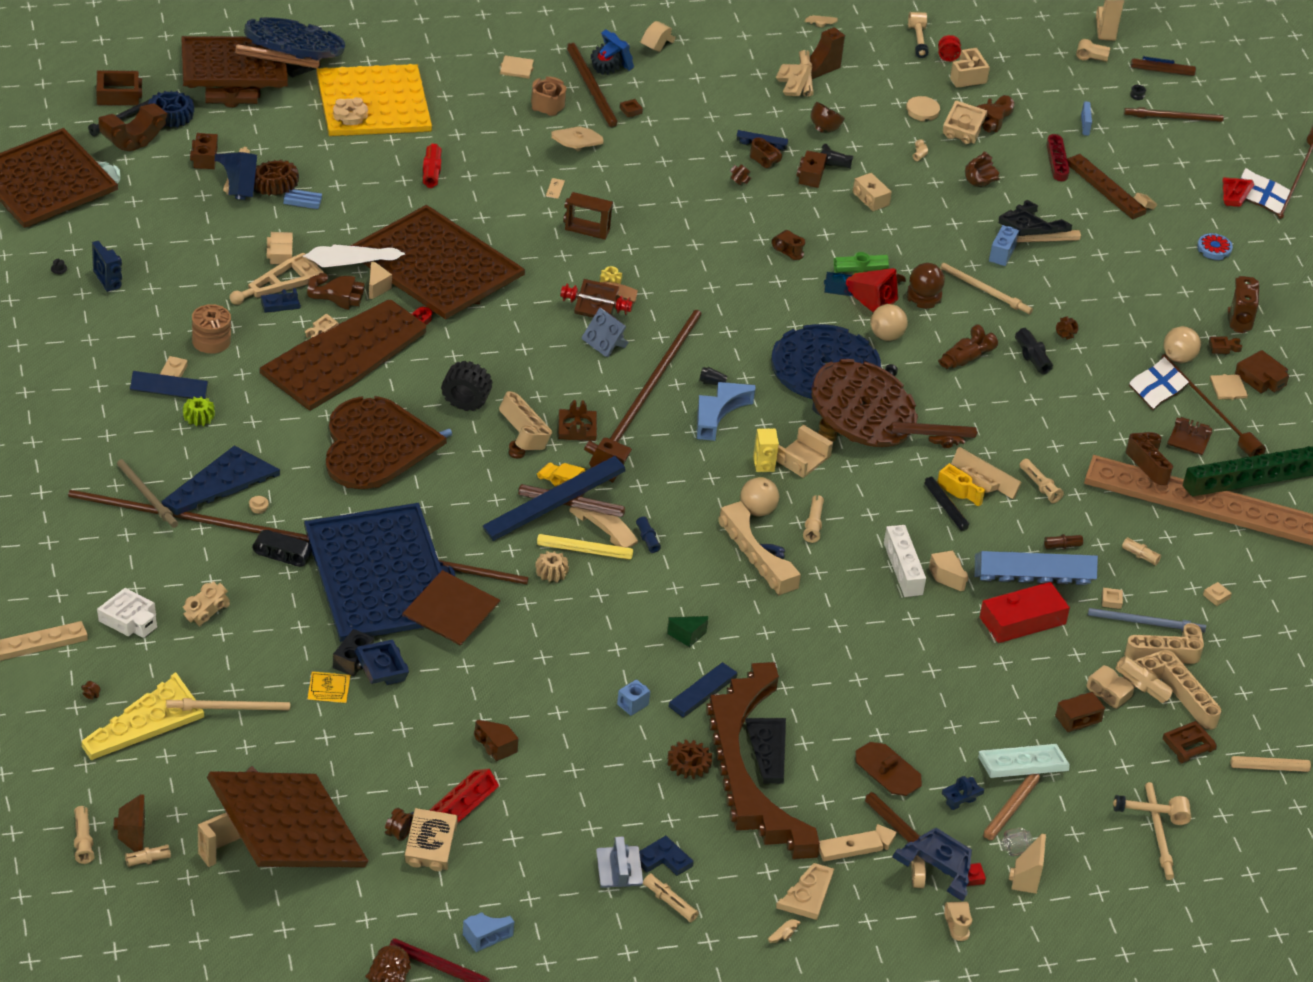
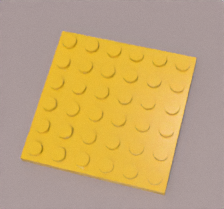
M418 64L317 68L316 75L329 136L432 131ZM359 97L368 107L367 119L364 118L363 122L357 125L343 124L342 120L339 119L337 121L333 116V107L337 99H354Z

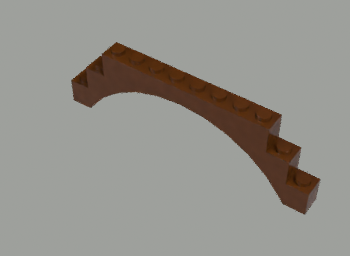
M775 662L751 663V670L747 672V678L731 679L730 687H727V694L710 695V702L706 704L707 716L710 715V730L714 731L713 744L717 745L716 758L717 761L720 760L721 762L719 766L720 775L724 776L723 789L728 793L726 802L727 806L731 807L730 820L734 822L736 830L758 829L759 836H762L764 845L787 844V850L791 851L792 859L817 858L820 842L816 828L790 816L773 804L757 788L743 763L740 754L739 733L745 723V718L750 715L760 702L777 691L779 678Z

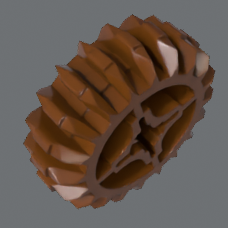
M268 160L267 163L262 162L261 165L256 166L254 189L262 195H283V193H289V190H294V187L298 186V169L287 160Z

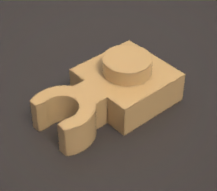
M325 314L312 323L313 328H308L305 331L306 338L310 336L312 338L322 332L329 331L339 324L331 316Z

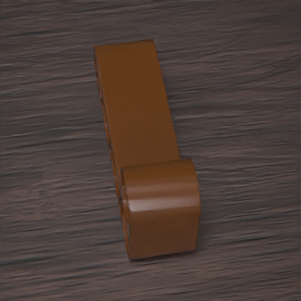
M1154 432L1130 434L1126 454L1154 483L1168 485L1173 465L1159 452L1162 437Z

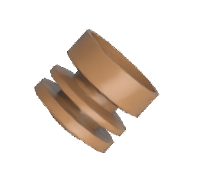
M207 304L200 306L193 312L192 344L197 350L204 353H219L226 350L231 344V314L223 306Z

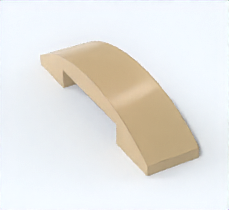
M576 507L569 509L571 513L582 521L589 519L611 536L610 542L615 546L631 548L638 543L632 531L617 516Z

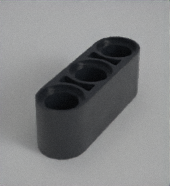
M262 530L252 545L254 552L258 555L298 567L304 566L312 553L311 544L270 530Z

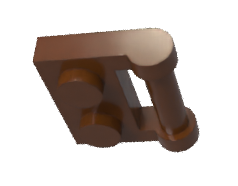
M1197 721L1163 734L1162 738L1177 755L1180 763H1185L1189 761V758L1207 751L1212 752L1217 748L1215 741ZM1201 741L1204 743L1188 751L1184 749Z

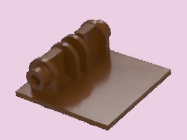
M1177 417L1175 427L1167 444L1203 455L1213 428L1202 423L1198 427L1199 422L1196 423V426H1193L1194 420L1189 425V419Z

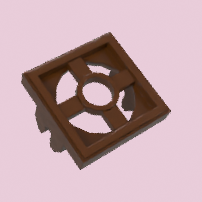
M573 400L569 410L559 409L558 439L596 441L597 411H587V405L583 400L580 403V407H577L576 400ZM567 418H575V421L571 423H564ZM580 418L588 419L591 424H585L580 421Z

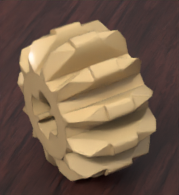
M546 551L545 554H540L535 565L537 576H540L542 581L547 579L549 583L551 581L558 583L559 579L564 580L569 571L567 558L563 557V553L556 554L555 551L553 553Z

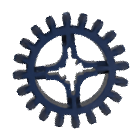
M164 91L163 93L158 92L157 95H153L149 99L148 104L155 103L167 113L164 128L166 126H170V128L176 126L178 128L179 125L184 126L185 123H189L193 119L195 112L194 103L190 96L185 95V93Z

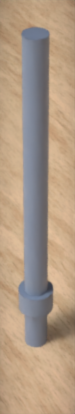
M1089 608L1088 616L1181 629V631H1183L1186 624L1191 623L1189 620L1175 621ZM1196 624L1200 627L1201 632L1205 633L1206 625Z

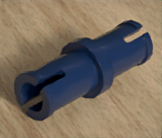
M647 517L638 518L636 524L641 532L642 540L646 542L651 553L658 552L661 549V545L656 538L655 530L651 528Z

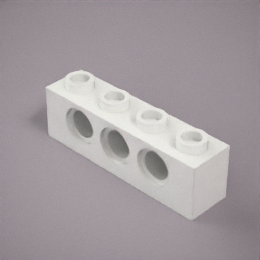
M887 526L884 546L904 597L923 595L926 577L906 526Z

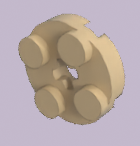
M359 97L354 99H337L333 107V116L337 121L339 119L342 120L343 124L357 125L362 123L364 118L367 119L368 107Z

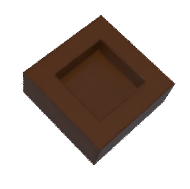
M635 99L620 103V109L627 118L643 113V108Z

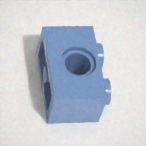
M1002 225L991 247L990 262L1006 266L1016 247L1019 230Z

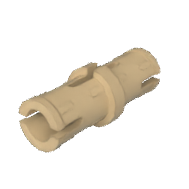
M1128 537L1122 544L1123 549L1135 554L1139 559H1145L1155 566L1160 561L1161 554L1150 550L1145 544L1141 545Z
M168 844L151 849L145 847L142 851L125 854L128 867L143 863L149 865L152 864V861L171 858Z

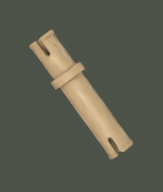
M800 51V65H809L812 68L810 52ZM811 72L803 87V95L806 96L807 92V97L814 94Z
M652 873L646 876L643 885L652 890L659 900L663 899L689 922H693L697 918L699 912L675 894L668 884H663Z

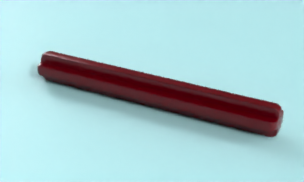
M393 938L390 942V945L404 949L409 958L466 982H490V979L486 976L396 938Z

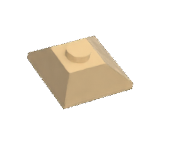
M1041 834L1016 859L1015 867L1010 868L1009 880L1012 881V890L1037 894L1044 863L1046 834Z

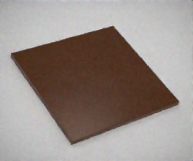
M442 570L402 615L461 646L500 603V599Z

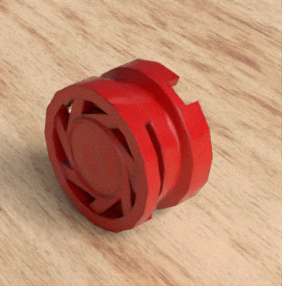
M954 35L942 37L938 42L939 57L950 62L958 59L961 55L960 40Z

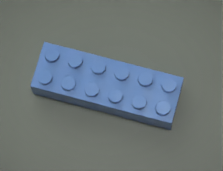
M981 551L975 554L974 577H980V581H991L999 578L1000 582H1011L1014 579H1018V582L1029 583L1036 579L1037 583L1057 580L1056 584H1068L1076 581V585L1091 584L1092 580L1097 579L1098 556Z

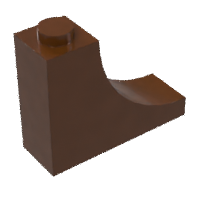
M835 27L822 32L820 41L810 56L812 79L841 68L845 35Z

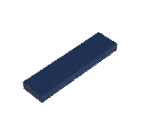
M133 371L130 390L190 399L202 396L203 399H206L208 381Z
M722 662L671 700L669 708L684 718L708 700L710 695L716 694L728 685L731 679H736L737 672Z

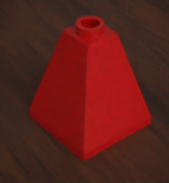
M894 268L855 273L846 280L848 292L872 312L882 305L894 304L898 300L897 272Z

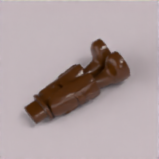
M976 324L971 328V339H961L944 353L938 362L946 369L963 366L968 361L979 358L983 352L996 349L998 346L997 337L993 333L985 335L983 327Z

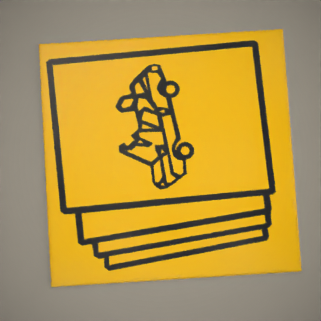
M312 671L307 699L346 703L351 675Z

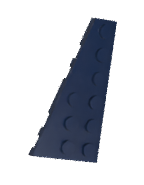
M234 445L162 500V505L168 507L173 514L179 515L197 508V504L202 502L210 503L214 501L215 497H225L248 488L249 484L254 482L262 483L267 477L273 476L275 478L280 476V469Z

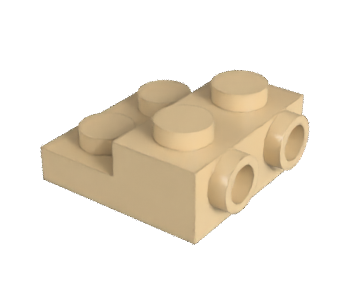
M955 100L943 125V134L949 139L955 137L961 139L965 144H970V142L975 144L987 115V110Z

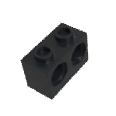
M353 629L333 653V668L354 677L359 670L363 669L355 650L358 646L373 644L374 637Z

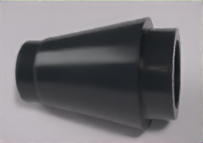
M709 366L707 368L703 367L699 381L703 382V384L718 385V382L726 383L727 375Z

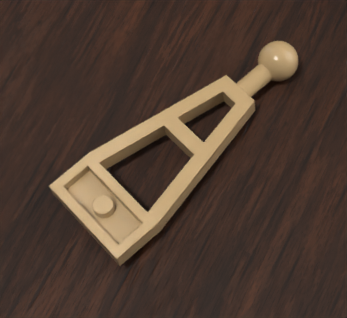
M301 253L289 258L248 284L247 290L242 292L233 291L229 297L230 302L234 305H240L245 298L252 295L258 298L261 295L281 292L283 289L289 290L304 286L309 283L310 277L324 272L312 260L303 257V255H306L305 253ZM291 267L301 276L284 282L277 278V276ZM268 282H270V283L272 284V285H269V286H265V287L260 288L261 286H263L264 284H266V283H268Z

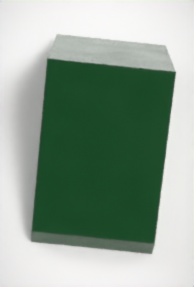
M708 616L668 617L667 634L690 648L707 633Z

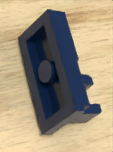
M293 288L292 293H287L286 289H283L282 294L261 295L264 313L301 308L296 288Z

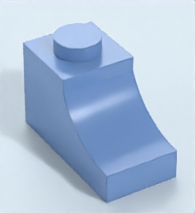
M479 913L464 920L462 935L475 952H478L512 937L514 920L510 916L491 918L483 913Z

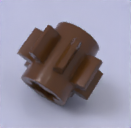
M742 164L739 167L734 165L730 170L732 173L730 178L739 185L743 182L747 184L751 179L748 176L751 171Z
M1068 316L1060 318L1061 322H1057L1056 325L1057 334L1061 338H1066V340L1074 338V334L1078 332L1076 320L1068 318Z

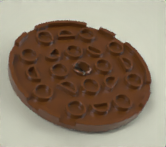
M840 359L839 362L835 363L831 361L818 371L813 380L811 393L817 411L834 431L847 437L852 442L873 447L895 446L904 442L911 434L892 433L890 430L891 423H917L918 414L915 411L916 404L912 395L906 393L903 389L904 385L895 376L874 364L865 361L862 364L854 362V359Z

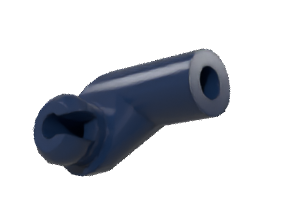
M760 544L769 553L775 554L774 556L781 559L785 558V549L774 544Z

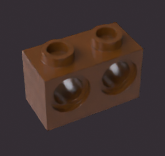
M196 134V140H192V150L190 153V161H193V168L215 170L218 134Z

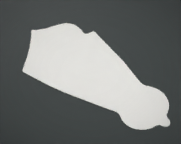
M333 245L332 247H316L308 254L303 255V257L314 261L321 267H331L380 259L395 260L405 253L395 248L374 249Z

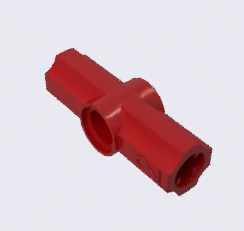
M434 143L427 146L426 157H424L423 184L427 188H433L438 185V178L441 173L442 150L438 144Z

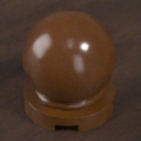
M929 262L919 264L913 268L906 296L908 301H913L919 308H934L935 304L941 303L942 289L945 283L942 270L936 264Z

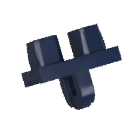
M965 776L959 777L956 784L942 789V795L947 799L946 804L951 810L958 809L960 804L964 802H974L976 797L984 794V789L978 786L973 777L966 778Z

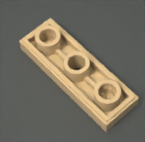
M876 830L819 841V853L823 862L883 851V844Z

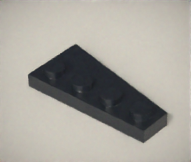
M745 718V724L763 784H784L786 718Z

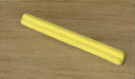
M539 534L537 538V545L628 560H631L633 556V549L544 534Z

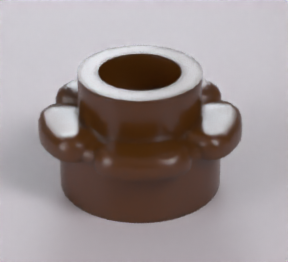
M87 681L85 685L81 686V689L84 690L82 694L90 700L99 698L101 691L99 685L92 681Z

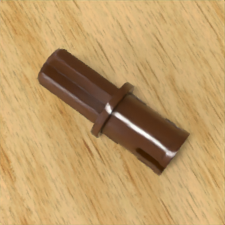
M1065 534L1057 537L1044 538L1047 540L1044 541L1046 549H1066V547L1083 545L1082 535L1065 536Z

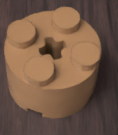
M546 77L544 80H541V78L536 79L532 85V109L547 113L550 116L557 115V112L565 107L566 86H564V82L555 77Z

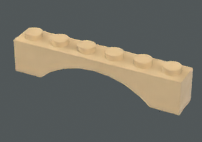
M739 501L721 507L719 516L721 527H724L729 533L730 538L734 539L740 550L749 558L751 564H754L759 570L760 575L767 580L769 586L778 595L798 589L801 574L791 562L772 555L756 541L750 529L751 513L744 504Z

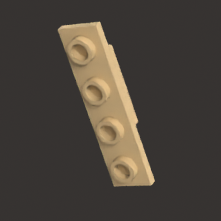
M958 447L951 463L972 478L973 484L984 488L985 493L998 490L1008 497L1015 499L1022 483L961 447Z

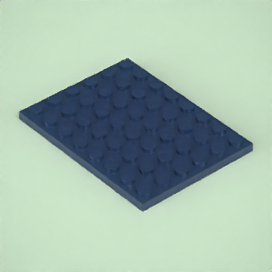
M419 503L304 521V528L309 544H311L313 557L340 642H343L353 629L369 636H378L425 628L402 615L442 571Z

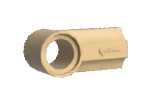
M1083 39L1078 44L1076 55L1080 60L1091 58L1107 62L1110 47L1096 45L1088 39Z

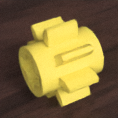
M609 266L605 270H601L600 282L621 284L622 273H618L616 267Z

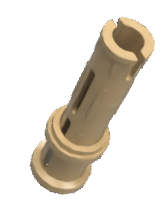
M1029 459L1022 460L1020 468L1039 486V491L1046 494L1051 503L1061 500L1064 494L1063 490L1057 488L1052 479L1046 478Z
M817 495L812 498L810 515L805 521L806 529L803 532V538L811 543L817 542L820 539L819 531L822 528L820 518L824 498L819 495L817 501Z
M79 806L74 810L77 834L74 840V847L77 850L75 860L78 863L87 864L94 859V852L91 848L93 846V839L89 835L88 808L85 807L84 809V806Z

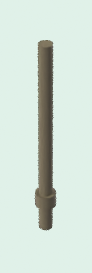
M118 460L117 465L155 507L162 520L167 521L172 528L177 527L178 522L173 517V513L169 508L162 505L124 460Z

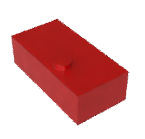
M1051 582L983 600L979 617L997 643L1065 625L1070 607Z

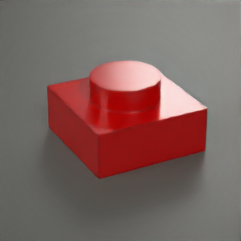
M981 863L970 864L967 886L985 884L986 877Z

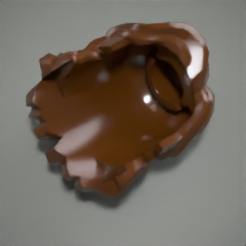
M984 151L966 165L965 176L969 183L974 186L983 187L990 182L999 181V172L992 166L994 164L992 156Z
M385 946L378 951L365 977L370 982H405L406 975L411 969L409 955L398 946Z

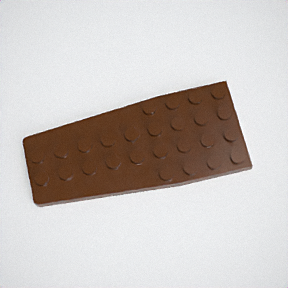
M386 300L340 323L327 332H322L300 343L260 367V374L311 411L354 385L425 334L426 324L393 300Z

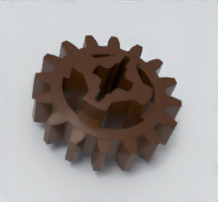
M685 740L684 744L678 741L677 745H672L671 751H668L667 764L671 766L670 770L677 771V776L684 774L685 779L688 776L695 779V775L703 777V772L708 773L709 768L712 766V753H709V748H703V743L697 745L695 740L692 743Z

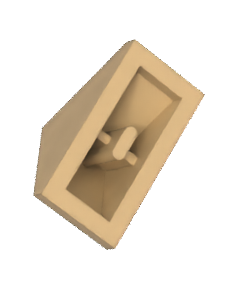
M371 262L369 299H374L392 289V274L376 262Z

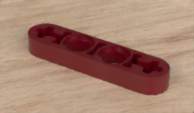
M1051 134L1047 139V150L1052 174L1055 180L1066 181L1069 176V165L1063 138L1060 135Z

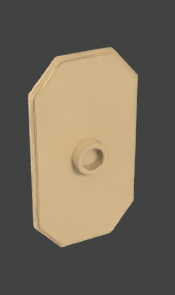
M573 127L551 132L552 139L563 146L574 148L577 151L584 147L603 144V137L584 127Z

